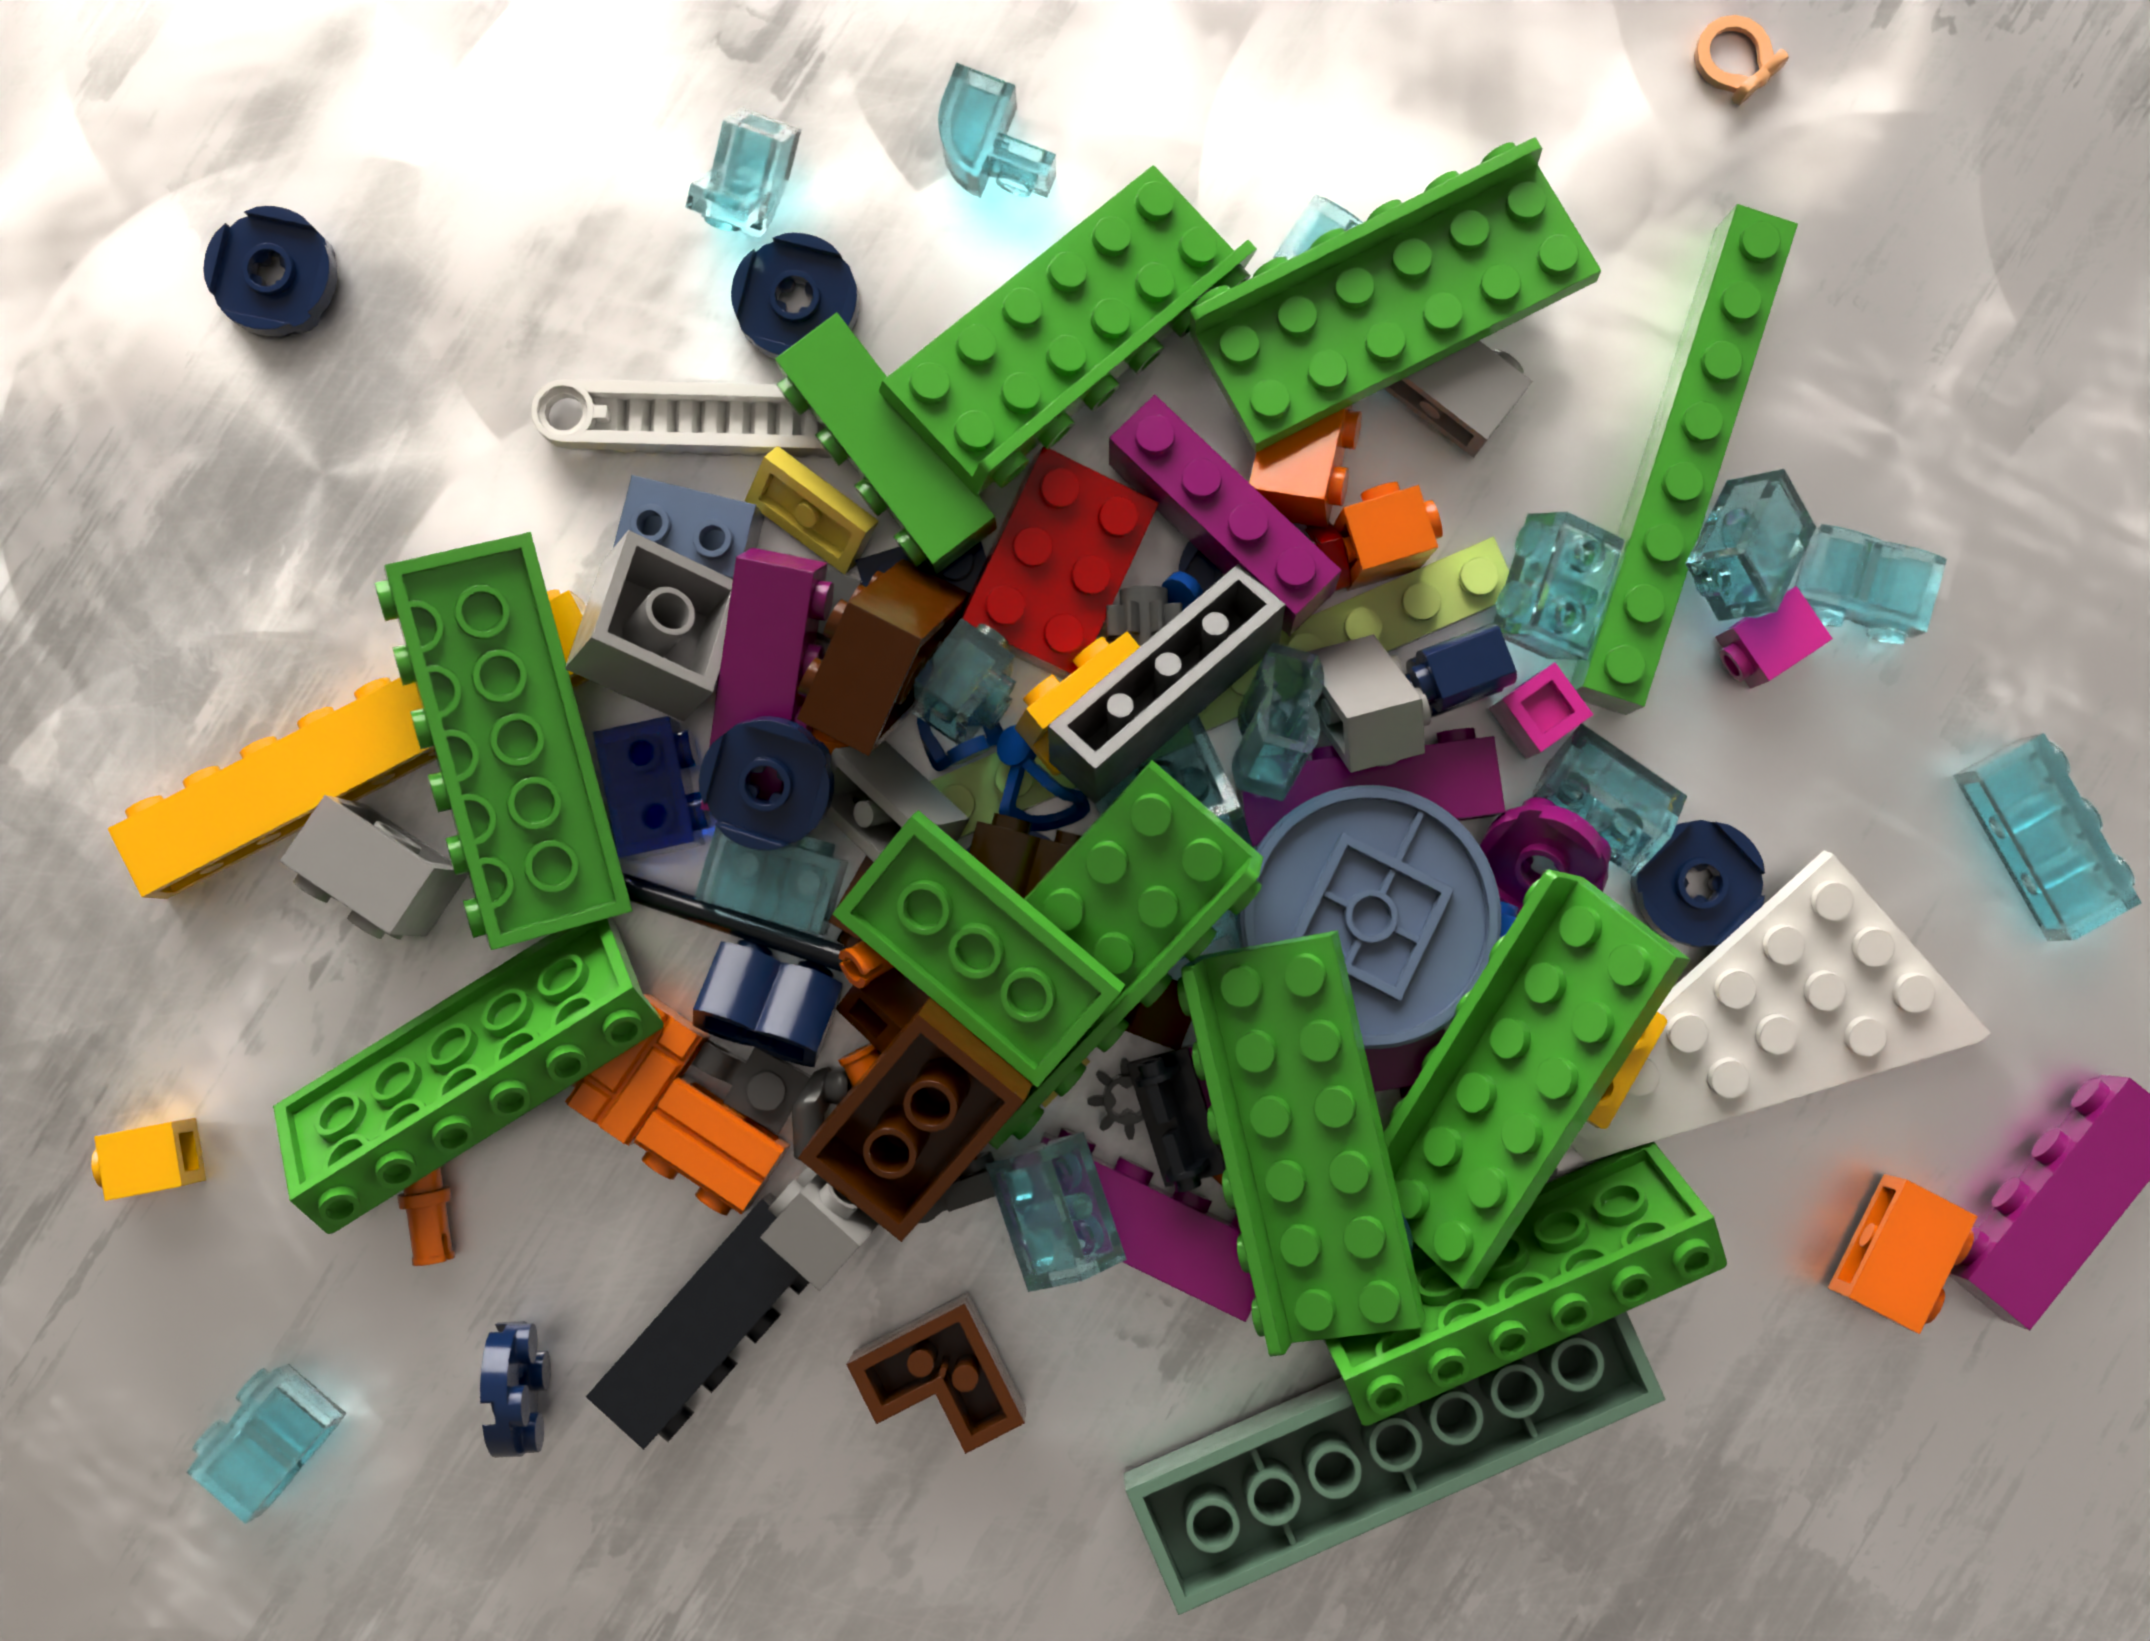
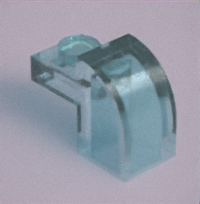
M956 63L942 97L938 113L943 157L952 177L963 189L980 199L990 176L996 178L998 186L1014 195L1030 197L1031 193H1035L1048 198L1056 178V154L1007 135L1017 110L1015 85Z
M744 107L725 118L722 122L712 169L690 183L685 208L701 213V217H704L705 222L713 227L726 231H741L760 238L771 224L789 181L802 129Z

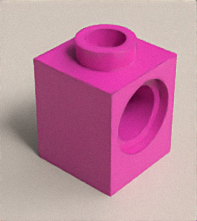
M1797 586L1776 596L1715 637L1723 648L1719 651L1725 668L1736 680L1740 682L1745 680L1750 689L1769 682L1833 639Z
M1555 662L1489 707L1491 713L1525 759L1541 753L1593 715Z

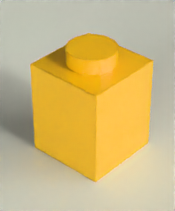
M196 1118L94 1136L96 1150L92 1155L91 1167L97 1185L103 1189L104 1201L206 1181Z

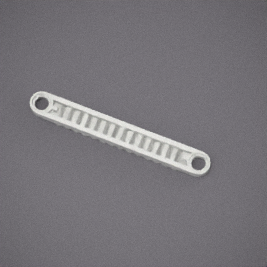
M562 379L551 381L541 387L534 396L531 406L532 422L539 433L555 446L566 449L616 450L622 453L642 451L648 454L665 451L671 454L692 452L697 455H705L712 452L723 456L741 453L746 456H756L757 454H768L775 447L779 446L785 452L795 457L804 458L808 455H816L821 458H830L815 434L823 429L818 420L809 409L799 416L780 392L777 385ZM561 399H576L580 402L583 412L577 426L564 431L553 428L549 419L552 406Z

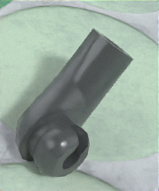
M824 1067L813 1072L792 1106L793 1151L795 1159L799 1160V1155L824 1122V1116L829 1104L838 1105L852 1089L853 1086L845 1070L832 1071L830 1067Z

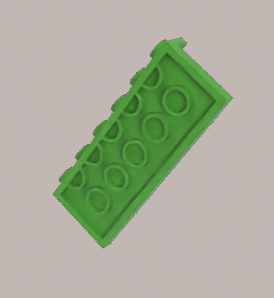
M1536 137L1517 146L1513 142L1500 145L1488 153L1481 164L1461 174L1457 171L1444 173L1434 179L1425 188L1423 193L1403 203L1399 199L1388 201L1376 208L1369 215L1367 221L1347 231H1344L1343 228L1330 230L1317 238L1309 250L1289 260L1286 257L1274 258L1259 267L1253 274V278L1231 289L1227 285L1216 287L1199 298L1195 307L1190 310V336L1255 453L1597 282L1601 273L1599 265L1538 166L1543 148Z
M1152 165L886 377L881 383L879 393L975 496H978L993 482L1000 488H1003L1014 480L1028 465L1029 460L1025 455L1040 443L1047 450L1050 449L1072 429L1075 421L1071 417L1086 405L1093 412L1101 407L1120 387V383L1116 380L1129 368L1136 374H1139L1153 363L1165 348L1160 342L1172 332H1175L1180 338L1190 332V310L1195 307L1196 302L1201 296L1219 286L1227 285L1231 289L1247 281L1251 275L1245 270V267L1255 254L1257 248L1247 240L1234 251L1168 179Z
M531 532L384 565L387 580L375 582L374 584L384 620L398 619L404 645L395 646L392 649L402 685L416 683L422 708L410 711L420 749L434 748L440 772L429 774L428 779L438 813L451 810L457 835L447 837L445 840L455 875L468 873L475 897L463 900L472 937L476 938L485 935L490 949L494 950L632 912L569 672L565 669L566 661Z
M1153 760L1148 763L1024 898V900L1122 981L1125 986L1038 1087L1032 1084L1023 1104L989 1141V1144L996 1150L1011 1135L1015 1136L1018 1140L1023 1139L1042 1117L1044 1110L1040 1105L1053 1091L1060 1097L1064 1096L1085 1072L1086 1066L1081 1062L1096 1047L1103 1053L1109 1050L1129 1025V1022L1124 1017L1139 1002L1146 1008L1151 1006L1163 994L1173 979L1168 974V971L1183 956L1190 962L1194 961L1216 936L1217 931L1212 927L1228 909L1234 915L1239 914L1255 898L1262 887L1257 878L1260 874L1263 856Z
M1549 869L1543 873L1539 880L1531 885L1524 896L1521 911L1506 935L1501 937L1492 947L1487 966L1472 990L1467 992L1457 1004L1455 1018L1440 1042L1425 1056L1422 1062L1421 1073L1406 1097L1399 1101L1391 1111L1389 1125L1384 1131L1401 1211L1409 1224L1413 1241L1462 1289L1479 1288L1691 960L1581 876Z
M610 917L549 934L275 1104L273 1109L289 1200L325 1233L333 1234L661 1030L664 1025L661 1016L642 993L614 918Z
M1338 930L1199 955L1194 961L1187 963L1181 968L1182 977L1178 979L1177 983L1178 1000L1183 1013L1186 1016H1191L1197 1040L1192 1048L1193 1065L1198 1078L1201 1081L1206 1080L1211 1101L1207 1112L1208 1130L1213 1143L1221 1145L1226 1166L1222 1175L1223 1195L1227 1206L1230 1209L1236 1210L1241 1231L1237 1238L1238 1260L1242 1270L1251 1275L1255 1297L1252 1301V1320L1258 1336H1265L1270 1357L1284 1355L1291 1344L1297 1342L1421 1328L1426 1319Z
M1650 1142L1614 1153L1546 1183L1478 1289H1462L1413 1242V1264L1426 1318L1421 1328L1323 1339L1347 1388L1362 1425L1369 1426L1726 1267L1727 1260L1714 1216L1656 1143Z

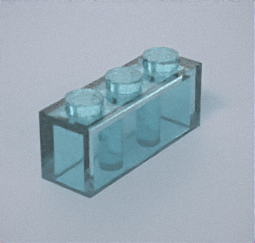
M2045 733L2018 739L1959 771L1953 777L2046 940H2076L2142 902L2133 888L2135 877L2131 868L2121 856L2112 852L2100 831L2103 828L2100 814L2089 800L2080 796L2068 774L2071 768L2066 755L2058 745L2048 740Z

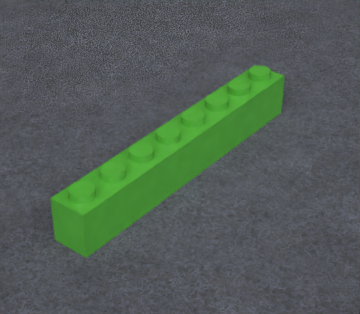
M1736 204L1715 229L1570 682L1584 702L1624 715L1645 707L1798 223Z

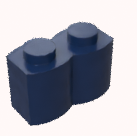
M1490 623L1416 652V657L1406 662L1407 674L1405 676L1414 688L1419 687L1423 694L1426 695L1430 706L1431 718L1502 692L1504 687L1514 684L1517 679V670L1500 627L1495 623Z
M739 940L737 944L721 941L693 1008V1026L730 1042L754 1046L779 1059L803 1066L815 1067L835 1015V1008L839 1004L843 983L834 979L832 971L825 966L810 961H799L797 965L782 963L773 958V952L765 946L747 940Z

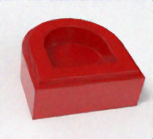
M1330 521L1328 528L1306 525V529H1304L1306 537L1342 570L1335 591L1350 587L1351 576L1343 537Z

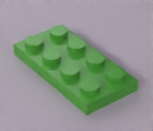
M919 810L907 820L832 913L840 922L1036 1087L1044 1081L1125 986L1115 975Z

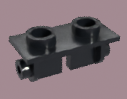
M1189 1046L1128 1062L1127 1067L1165 1187L1175 1185L1177 1192H1186L1201 1186V1179L1223 1174L1226 1169L1220 1145H1215L1209 1134L1207 1123L1208 1107L1199 1078L1194 1069Z

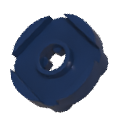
M277 206L254 207L244 211L247 216L238 219L231 227L226 223L220 227L208 244L204 258L203 273L209 292L214 295L217 305L226 316L245 330L264 336H284L292 332L305 333L315 328L321 319V314L330 304L336 289L337 264L332 245L303 216L292 210ZM273 257H280V266L285 269L284 275L280 280H276L275 284L266 286V281L257 275L259 265L270 266Z
M784 233L773 237V242L763 245L757 252L753 249L740 262L732 282L731 302L744 336L763 354L775 359L836 312L852 331L859 311V292L850 266L829 242L810 234ZM795 283L805 285L806 296L812 299L808 307H801L798 313H790L786 303L779 300L781 292H792Z
M773 716L748 719L739 722L712 743L701 765L699 791L704 805L708 804L710 813L718 821L715 825L724 836L747 848L775 850L801 840L816 828L826 816L834 794V774L830 765L831 755L823 742L817 740L810 731L793 721ZM769 766L777 771V778L783 781L784 789L783 792L775 791L769 800H764L759 797L760 786L751 782L752 772L762 773Z
M1696 820L1673 824L1657 833L1642 850L1638 858L1637 867L1632 873L1630 884L1642 916L1658 934L1672 942L1691 947H1703L1721 944L1763 906L1765 895H1761L1763 890L1762 874H1765V868L1759 851L1741 831L1724 823ZM1706 868L1709 869L1713 874V877L1708 882L1709 888L1713 891L1712 895L1708 899L1702 895L1690 897L1686 891L1689 884L1686 878L1688 871L1692 869L1695 872H1701Z
M525 1321L498 1322L495 1324L498 1332H489L482 1358L480 1404L491 1403L495 1417V1424L482 1425L483 1435L488 1452L492 1457H522L525 1453L540 1452L543 1446L544 1420L542 1413L537 1412L538 1391H547L551 1378L550 1356L548 1351H537L538 1339L534 1323L528 1324Z

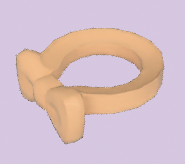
M1739 15L1720 17L1708 24L1700 35L1694 52L1696 68L1702 78L1717 89L1733 92L1732 101L1738 106L1745 102L1758 88L1765 86L1770 77L1780 71L1789 58L1787 52L1783 49H1780L1774 55L1770 38L1763 27L1752 19ZM1736 31L1743 33L1752 40L1756 47L1759 70L1751 77L1724 72L1711 59L1710 46L1712 40L1723 32Z

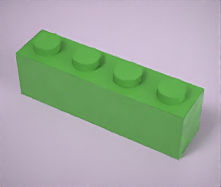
M837 312L775 358L784 376V379L776 384L780 392L799 416L809 409L818 420L823 429L815 434L816 438L838 466L847 459L862 477V480L856 483L854 487L877 517L886 510L902 529L893 537L916 567L926 560L937 575L997 529L995 516L981 497L974 495L879 393L881 383L887 376Z

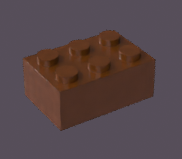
M901 559L885 573L879 570L876 571L867 587L860 584L848 602L840 599L831 612L823 631V635L830 638L831 642L823 660L817 657L814 658L800 682L798 693L806 697L797 720L869 756L921 702L970 593L920 567H916L904 559Z
M928 997L821 1124L798 1159L902 1242L1023 1104L1032 1083L932 998Z

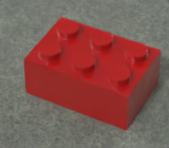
M1043 446L1032 459L955 628L1064 680L1078 669L1073 662L1075 657L1096 641L1106 619V606L1113 604L1159 502L1052 449L1047 450Z

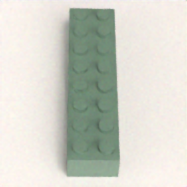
M1626 1311L1369 1426L1362 1425L1342 1378H1338L1125 1472V1491L1178 1615H1181L1666 1399Z

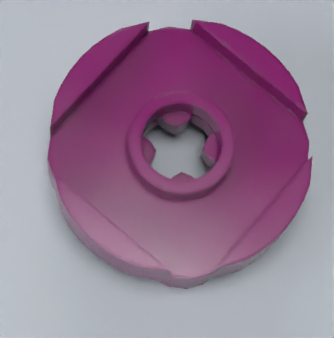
M1534 797L1527 799L1523 802L1522 806L1509 809L1499 815L1488 827L1480 844L1495 876L1500 901L1519 907L1517 915L1523 907V899L1526 892L1546 871L1544 870L1539 874L1531 868L1534 861L1532 856H1543L1554 862V866L1559 872L1584 877L1602 892L1608 880L1609 861L1611 859L1609 843L1585 819L1568 809L1555 806L1552 801L1546 798Z

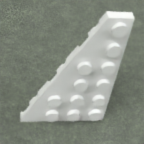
M1824 850L1671 989L1657 1011L1666 1017L1667 1024L1609 1127L1606 1129L1596 1128L1586 1121L1571 1146L1588 1162L1982 1042L1991 1032L1838 858Z

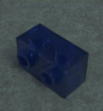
M664 716L593 732L618 857L633 861L705 845L702 830L711 828L709 811L700 809L702 801L700 791L694 792L689 768L698 766V756L691 730H681L680 722L670 716Z

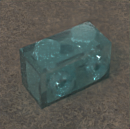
M1785 469L1727 480L1685 563L1694 578L1697 591L1701 596L1705 597L1718 621L1743 617L1757 618L1768 613L1777 612L1816 529V525Z
M1569 512L1528 514L1525 524L1516 538V552L1506 584L1496 601V615L1493 623L1500 627L1504 640L1546 659L1587 660L1625 539Z
M961 618L914 681L913 714L957 745L972 739L982 725L992 730L1010 707L1013 698L1009 695L1017 683L1011 678L1015 655L1008 651L1010 649L1008 641L996 630L985 624L980 623L975 628Z
M1581 723L1546 764L1530 798H1546L1552 801L1555 806L1568 809L1585 819L1609 843L1611 847L1610 861L1635 877L1672 837L1687 795Z
M716 826L694 899L816 935H826L830 926L828 921L834 912L848 861L833 857L836 848L835 844L804 836L801 840L797 841L796 846L788 844L775 850H755L733 842L724 836Z
M1084 1132L1031 1145L985 1164L1028 1292L1081 1282L1127 1260Z

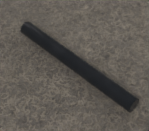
M622 872L631 902L843 972L839 964L843 962L839 959V953L841 950L848 948L847 946Z

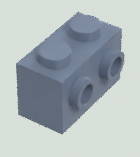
M632 475L613 548L624 534L630 530L733 579L736 557L751 548H757L765 517L755 504Z

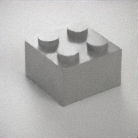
M628 530L600 565L565 669L684 722L713 693L721 667L733 579Z
M328 795L323 796L280 860L281 863L298 873L293 880V883L298 888L322 902L328 903L332 897L352 909L347 919L364 932L379 939H382L385 933L399 940L404 935L427 936L468 876V873L456 876L452 862L368 805Z

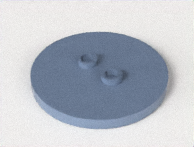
M1358 785L1328 791L1302 803L1282 817L1267 832L1255 849L1263 856L1260 874L1257 878L1262 887L1249 905L1237 914V928L1241 948L1338 930L1365 1049H1384L1414 1043L1431 1036L1450 1024L1455 1018L1457 1004L1474 987L1489 962V954L1492 947L1500 939L1501 904L1495 876L1488 859L1470 832L1454 816L1434 802L1409 791L1380 785Z

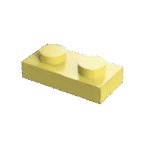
M779 446L764 456L745 498L747 503L757 505L763 515L843 574L848 573L856 565L855 560L860 559L879 522V520Z

